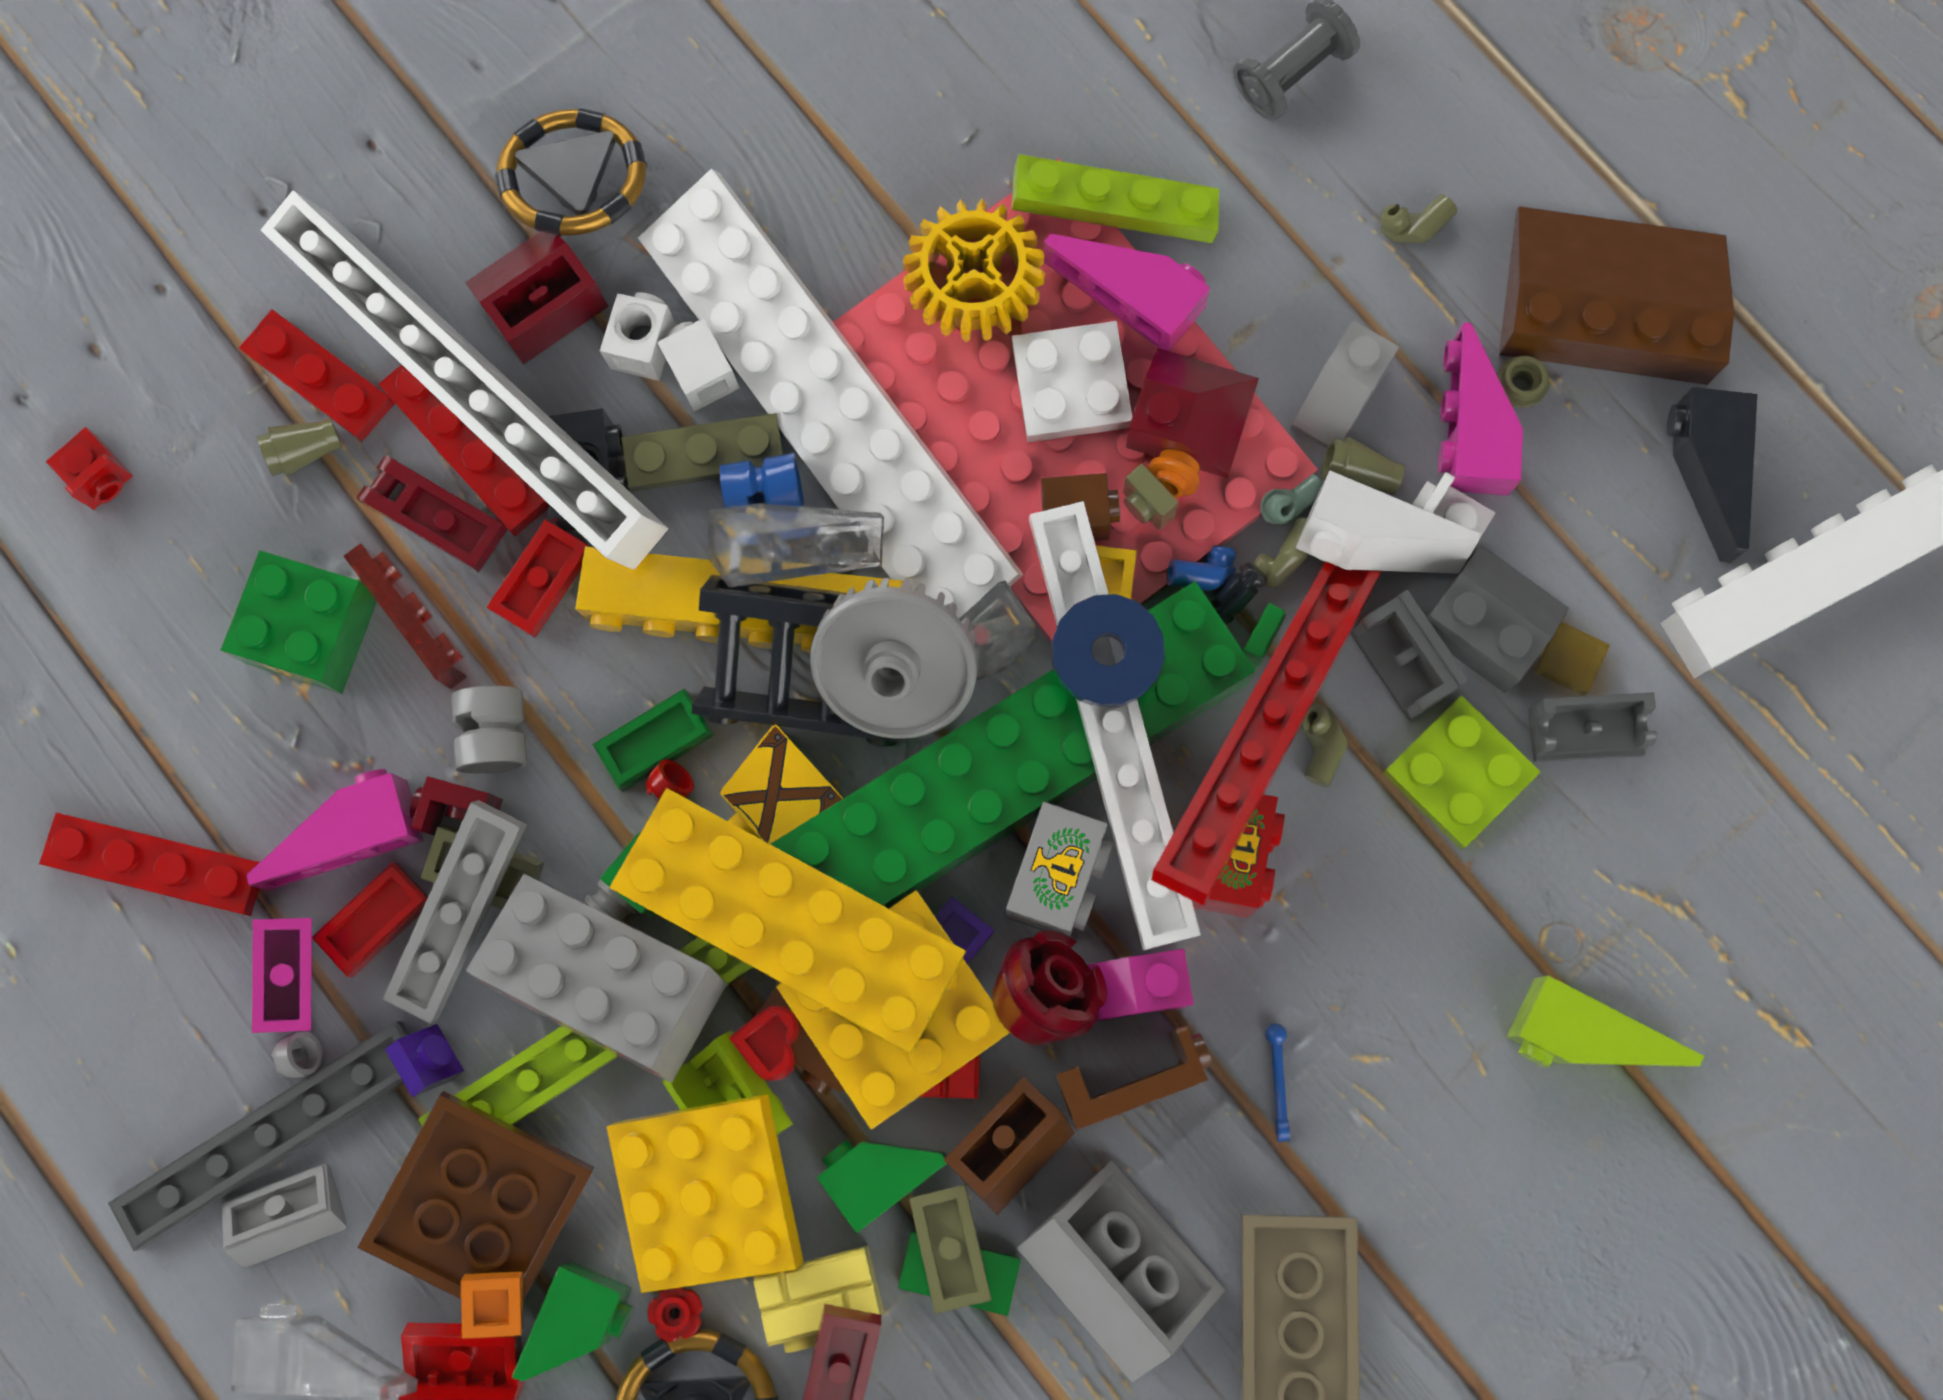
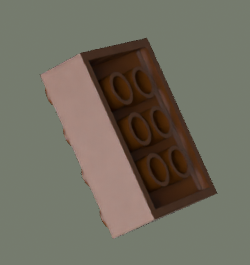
M1518 206L1515 217L1499 355L1510 357L1530 356L1539 361L1708 385L1729 364L1734 306L1726 235Z

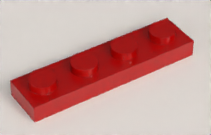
M402 364L378 383L514 536H517L549 508V503Z
M55 812L39 861L40 865L247 916L252 915L260 889L249 886L246 876L260 862Z

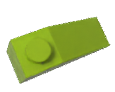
M1549 975L1534 978L1506 1038L1521 1045L1517 1052L1518 1054L1546 1068H1550L1552 1062L1556 1064L1701 1066L1705 1057Z

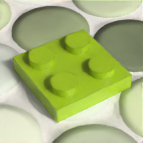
M1462 695L1383 772L1460 850L1466 848L1541 773Z

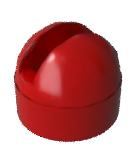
M662 760L651 771L646 781L647 795L651 796L654 794L660 800L664 791L668 788L686 798L694 790L692 777L685 768L675 761Z

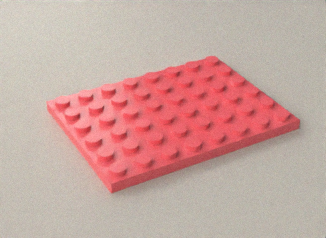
M1012 193L987 210V212L993 213L1003 203L1007 208L1006 221L1021 214L1025 221L1023 232L1034 230L1037 235V245L1035 248L1041 249L1043 252L1044 241L1051 233L1135 250L1117 227L1011 210ZM972 239V240H965V241H966V242L974 243V242H978V241H980V240H979V239ZM1006 252L1001 257V265L997 268V271L1001 273L1002 282L1009 287L1015 278L1017 267L1011 256ZM942 255L935 262L931 273L934 283L940 290L947 284L946 276L951 272L947 267V260ZM1045 263L1039 267L1045 272L1044 285L1036 287L1040 292L1038 304L1026 305L1028 318L1025 322L1010 317L1012 330L1008 335L1002 332L996 325L991 327L992 338L988 342L982 338L981 330H972L970 340L965 342L961 339V328L955 327L953 332L945 337L941 334V320L928 326L923 321L925 309L915 310L912 308L910 297L913 292L905 290L903 280L909 272L904 270L833 323L1024 574L1008 590L1051 644L1057 625L1029 523L1030 514L1042 512L1041 478L1107 474L1108 490H1118L1120 522L1111 523L1109 540L1094 542L1097 546L1137 550L1131 599L1143 606L1170 586L1167 584V570L1171 559L1202 562L1207 558V554L1211 552L1212 547L1223 546L1262 516L1260 502L1268 491L1272 489H1293L1310 475H1316L1318 471L1317 467L1254 393L1228 478L1200 470L1198 473L1200 484L1197 491L1189 496L1175 498L1179 504L1174 519L1160 531L1150 521L1143 524L1132 515L1124 503V499L1127 497L1123 493L1125 478L1141 463L1148 468L1151 460L1156 457L1126 448L1129 428L1027 443L1012 336L1117 321L1132 417L1144 379L1158 347ZM968 268L965 269V273L967 274L970 271ZM980 268L978 272L982 273L983 268ZM979 298L966 301V303L985 302V300ZM1195 321L1169 351L1236 371Z

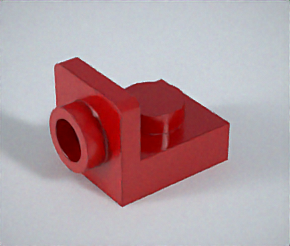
M84 427L45 461L67 485L65 490L73 498L93 510L100 504L114 499L121 492L123 484L133 476L101 439L87 427Z

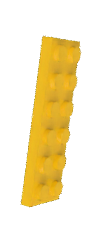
M668 788L664 791L609 887L910 1054L914 1050L966 953L962 948Z

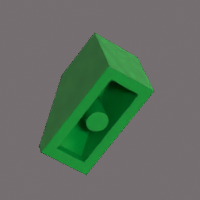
M848 1139L821 1159L827 1169L816 1178L857 1234L947 1164L944 1161L947 1156L941 1151L873 1141H864L854 1147Z
M573 1262L559 1266L512 1378L523 1382L599 1349L610 1342L612 1336L619 1339L633 1311V1306L626 1303L632 1287Z

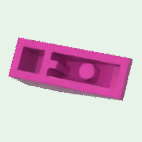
M1053 233L1044 241L1045 264L1159 349L1170 351L1206 308L1210 287L1206 285L1203 275L1189 264L1182 263L1179 265L1169 256Z
M386 769L372 770L354 778L356 784L338 789L246 875L249 886L270 891L424 841L422 832L411 829L413 818L410 817L409 810L412 795L408 780L393 773H388Z
M1184 948L1088 964L1091 970L1096 965L1100 967L1107 988L1106 1003L1099 1009L1096 1022L1187 1008L1194 1005Z

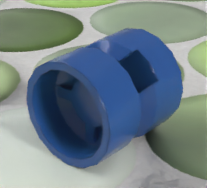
M794 453L765 457L760 467H755L750 460L720 465L723 502L732 533L761 529L764 521L767 519H771L776 526L806 521L801 479Z

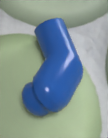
M1214 546L1211 552L1207 554V563L1171 559L1167 570V584L1185 588L1196 581L1201 590L1217 589L1235 574L1237 568L1233 567V563L1236 558V551L1229 547Z

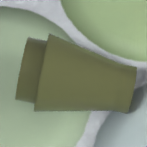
M331 418L318 422L268 427L269 433L257 436L259 447L272 476L285 472L288 477L329 452L342 448Z
M1347 437L1345 441L1334 438L1329 444L1323 459L1321 478L1325 480L1330 470L1380 492L1395 495L1402 483L1405 466L1390 460L1351 437Z

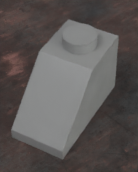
M1353 320L1326 362L1295 417L1291 428L1325 448H1328L1334 438L1344 440L1387 372L1399 346Z

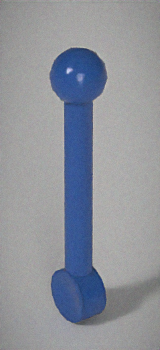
M1274 1023L1270 1024L1265 1030V1037L1271 1044L1276 1138L1277 1142H1289L1290 1129L1287 1119L1282 1043L1287 1038V1032L1284 1026Z

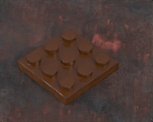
M442 1091L357 1248L461 1299V1279L464 1274L523 1272L524 1301L591 1176L594 1166Z

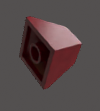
M1157 348L1144 379L1129 426L1126 448L1159 457L1160 453L1166 449L1179 450L1193 457L1198 462L1201 471L1228 478L1259 378Z

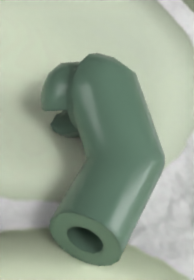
M1312 474L1293 489H1272L1268 491L1260 502L1262 517L1272 524H1290L1313 505L1323 485L1322 481Z

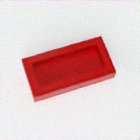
M392 862L316 932L312 939L346 977L353 978L421 914L429 896L398 863Z

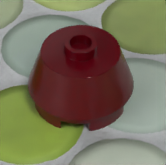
M1044 930L1038 932L1034 937L1016 941L1008 949L993 987L992 1002L999 1020L1013 1036L1027 1044L1043 1046L1087 1033L1094 1026L1099 1009L1106 1003L1107 988L1100 967L1096 965L1091 970L1083 958L1071 949L1077 942L1065 934Z

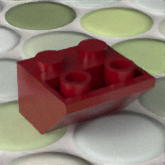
M541 231L465 282L523 364L609 307L596 282L563 238L559 235Z

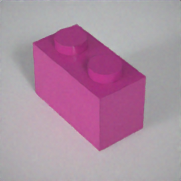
M312 918L253 919L252 1033L311 1031Z

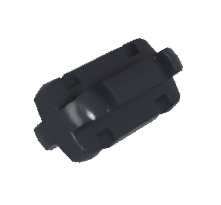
M1250 562L1242 565L1239 568L1241 573L1237 572L1215 595L1217 600L1210 602L1225 625L1234 620L1233 614L1237 615L1259 592L1257 587L1261 588L1267 583L1265 574Z

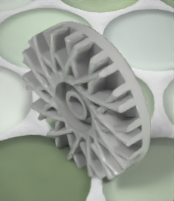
M888 578L883 579L880 586L872 579L867 582L863 591L856 593L854 587L848 590L846 596L840 594L833 608L826 610L811 647L810 663L815 685L823 700L835 714L863 732L891 739L917 738L934 733L956 719L965 709L972 696L979 670L978 660L980 655V649L975 650L974 647L975 631H968L970 624L968 617L962 621L956 616L957 605L954 602L943 605L945 600L943 592H939L935 600L925 595L926 586L922 583L913 590L910 579H904L900 588L888 587Z

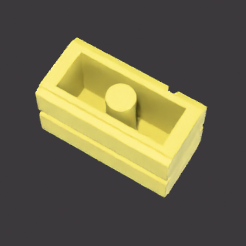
M868 1245L804 1261V1264L796 1270L753 1277L767 1344L770 1347L783 1343L785 1353L796 1352L815 1346L824 1304L880 1314L881 1317L884 1314Z

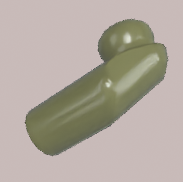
M1313 704L1301 724L1315 752L1304 777L1317 785L1329 787L1346 751L1348 742L1333 711L1320 704Z

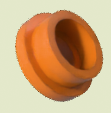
M1163 450L1159 457L1151 460L1147 468L1174 498L1194 494L1200 484V477L1198 475L1200 466L1198 462L1187 453L1179 450Z

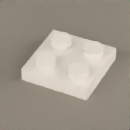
M1117 321L1012 336L1027 443L1129 428L1132 420V411Z

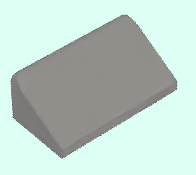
M327 1163L221 1203L224 1252L241 1267L252 1266L346 1229L343 1207L331 1168Z

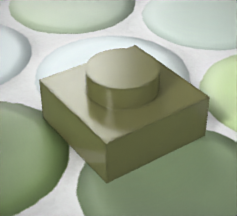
M1141 463L1125 478L1123 493L1127 497L1124 499V503L1137 520L1143 524L1150 521L1160 531L1175 518L1179 502Z

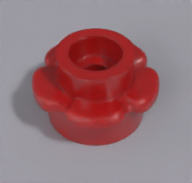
M684 1287L659 1291V1296L650 1301L647 1309V1318L650 1324H654L655 1334L667 1342H674L678 1337L687 1339L693 1336L699 1330L702 1323L700 1315L703 1310V1304L699 1295L694 1290H688ZM672 1308L680 1310L679 1318L674 1319L671 1317L670 1311Z

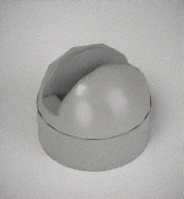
M298 1031L286 1035L274 1045L271 1057H274V1063L277 1067L275 1069L279 1074L288 1078H299L312 1074L319 1069L323 1059V1051L319 1040L312 1033ZM299 1049L302 1059L294 1061L292 1051Z

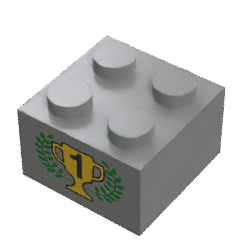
M1043 802L1006 908L1007 919L1042 931H1056L1069 937L1073 928L1084 931L1096 896L1086 891L1090 876L1102 878L1114 841L1104 838L1108 824Z

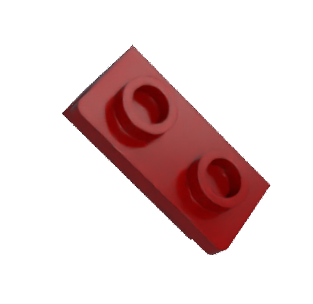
M407 1322L401 1334L405 1386L398 1400H518L524 1386V1381L512 1378V1375L522 1354L521 1336L462 1339V1323Z

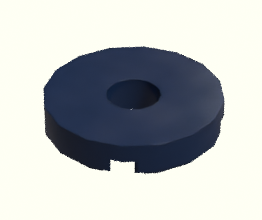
M1117 594L1093 595L1074 604L1059 620L1052 640V667L1062 687L1078 701L1089 705L1094 704L1099 707H1122L1141 698L1158 679L1165 659L1164 636L1154 616L1137 601ZM1102 637L1114 638L1123 648V659L1113 666L1100 664L1092 654V644Z

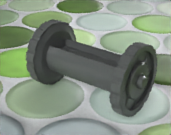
M1313 0L1310 2L1305 11L1306 20L1309 25L1261 64L1257 60L1247 57L1243 58L1233 68L1234 80L1246 102L1265 119L1276 121L1286 113L1287 100L1284 93L1330 54L1340 60H1348L1360 49V38L1355 25L1348 14L1333 0Z

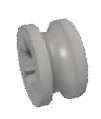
M601 879L597 883L599 891L595 895L588 894L584 898V901L590 907L624 923V918L628 914L635 915L638 912Z

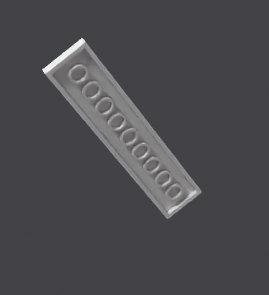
M710 169L647 228L638 239L698 320L705 319L720 349L767 413H777L781 432L888 576L893 580L904 581V579H910L913 590L919 584H924L926 586L925 595L935 600L939 592H943L945 594L943 605L954 602L957 605L956 616L962 621L968 617L970 620L1024 574L719 172Z

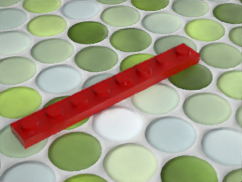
M1325 561L1156 863L1151 881L1205 906L1380 579L1382 571L1348 570Z

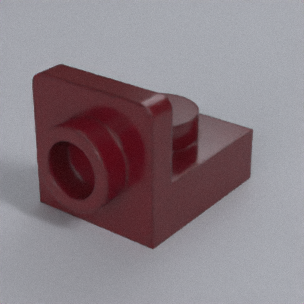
M427 776L424 786L419 787L415 791L411 800L409 810L410 817L413 818L411 829L435 836L437 827L441 824L446 806L448 807L445 816L463 821L471 802L479 800L500 811L503 799L487 792Z

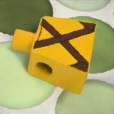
M776 724L768 730L720 792L721 796L736 811L728 822L769 844L843 799Z

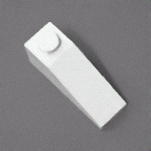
M1329 470L1313 503L1296 549L1348 570L1459 574L1477 545L1481 533Z

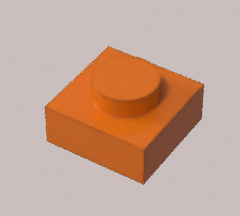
M523 1272L464 1274L461 1279L462 1339L521 1336L524 1329Z

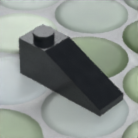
M1692 387L1677 404L1671 406L1667 419L1668 436H1674L1672 455L1720 562L1731 563L1749 549L1758 394Z

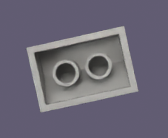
M1112 1160L1106 1163L1051 1213L1017 1247L1019 1252L1132 1383L1171 1357L1225 1291L1221 1284Z

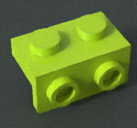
M732 1030L713 1040L691 1061L682 1065L672 1083L663 1079L664 1086L680 1110L768 1094L777 1136L793 1125L778 1096L771 1091L765 1080L753 1071L730 1041L729 1037L734 1034Z

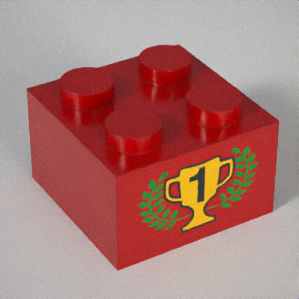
M1263 795L1205 906L1192 901L1193 908L1248 918L1259 907H1263L1264 902H1270L1275 881V869L1266 867L1268 854L1273 852L1274 846L1279 847L1285 822V814L1276 812L1277 796Z

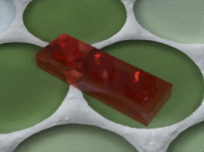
M360 543L344 555V558L437 681L451 690L468 677L457 663L464 657L445 632L439 636L434 633L427 623L433 617V614L414 591L408 595L404 593L396 582L403 575L384 551L375 555Z

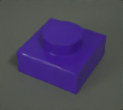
M953 896L949 898L935 916L952 943L966 951L963 959L967 965H969L995 933L991 927Z
M438 1024L399 1038L385 1049L412 1097L446 1084L464 1071Z

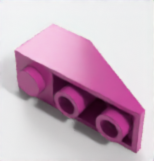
M1463 322L1454 340H1447L1444 348L1443 371L1450 372L1451 379L1450 391L1445 390L1441 400L1440 420L1441 422L1448 423L1447 441H1442L1440 444L1438 472H1447L1454 476L1455 479L1450 486L1460 492L1509 496L1521 481L1523 427L1472 323Z

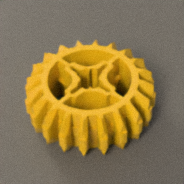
M981 198L976 205V210L967 211V205L960 199L956 206V214L950 215L946 209L940 206L939 210H937L938 224L923 219L920 224L923 236L911 235L908 243L909 250L912 253L905 255L903 258L904 270L909 272L903 278L906 291L913 292L910 297L912 308L915 310L925 309L923 321L928 326L941 320V334L945 337L951 334L955 327L961 328V339L965 342L970 340L972 330H981L982 338L988 342L992 338L991 327L997 325L1002 332L1008 335L1012 330L1010 317L1025 322L1028 318L1026 305L1038 304L1040 292L1036 287L1044 285L1045 272L1039 268L1044 264V252L1041 249L1035 248L1037 245V235L1034 230L1023 232L1025 221L1021 214L1006 221L1007 208L1003 203L993 213L987 212V203ZM979 239L980 241L971 243L965 240ZM1006 252L1011 256L1017 267V273L1009 287L1002 282L1001 273L997 271V268L1001 265V257ZM940 255L947 260V267L951 270L946 276L947 284L941 290L931 277L933 266ZM968 268L970 271L966 274L965 269ZM980 268H983L982 273L978 272ZM973 298L985 300V302L966 303L967 300Z

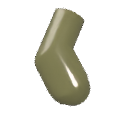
M1443 194L1438 195L1420 214L1408 213L1406 207L1400 208L1399 204H1392L1381 213L1380 229L1383 235L1392 242L1423 244L1428 242L1457 214V207L1449 197Z
M1306 518L1295 520L1276 558L1266 553L1257 556L1253 565L1258 567L1267 577L1266 588L1282 586L1306 559L1308 553L1296 549L1307 521Z

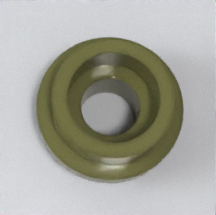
M1530 356L1510 358L1503 363L1497 372V376L1512 407L1529 408L1535 406L1548 392L1550 385L1549 374L1545 366L1536 358ZM1522 377L1527 380L1529 390L1522 391L1516 388L1513 384V378Z

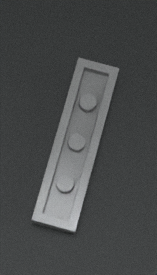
M479 800L470 803L382 1000L430 1024L440 1018L527 824Z

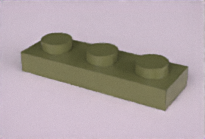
M777 413L621 437L628 488L632 492L719 479L720 465L750 460L755 467H760L765 457L784 455Z

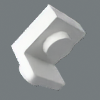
M1445 472L1436 486L1429 481L1425 483L1412 505L1481 533L1482 536L1496 512L1450 486L1455 477Z

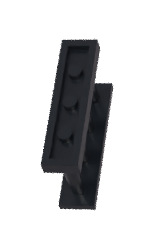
M711 575L700 589L698 611L712 612L714 617L719 619L715 688L703 687L692 703V714L707 716L709 721L717 724L727 725L737 723L738 721L862 737L866 738V741L870 744L884 747L894 746L898 742L907 743L908 740L883 738L863 732L835 714L822 697L821 702L789 698L795 629L801 625L819 627L826 610H831L840 594L846 596V592ZM747 617L768 620V624L773 627L768 695L736 691L741 621H745Z

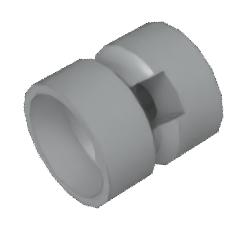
M480 686L461 689L452 693V722L455 727L461 729L462 733L454 739L456 771L469 774H488L519 770L527 766L526 736L517 731V726L524 721L523 691L521 689L511 686Z

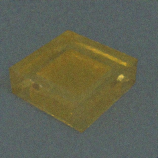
M1561 622L1548 642L1535 669V673L1584 696L1590 691L1610 644Z

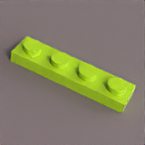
M1018 154L1014 165L1011 210L1213 243L1218 233L1219 188Z

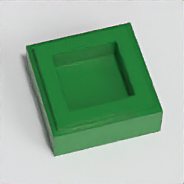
M1268 603L1243 650L1254 668L1261 665L1287 616L1285 615V610L1271 603Z

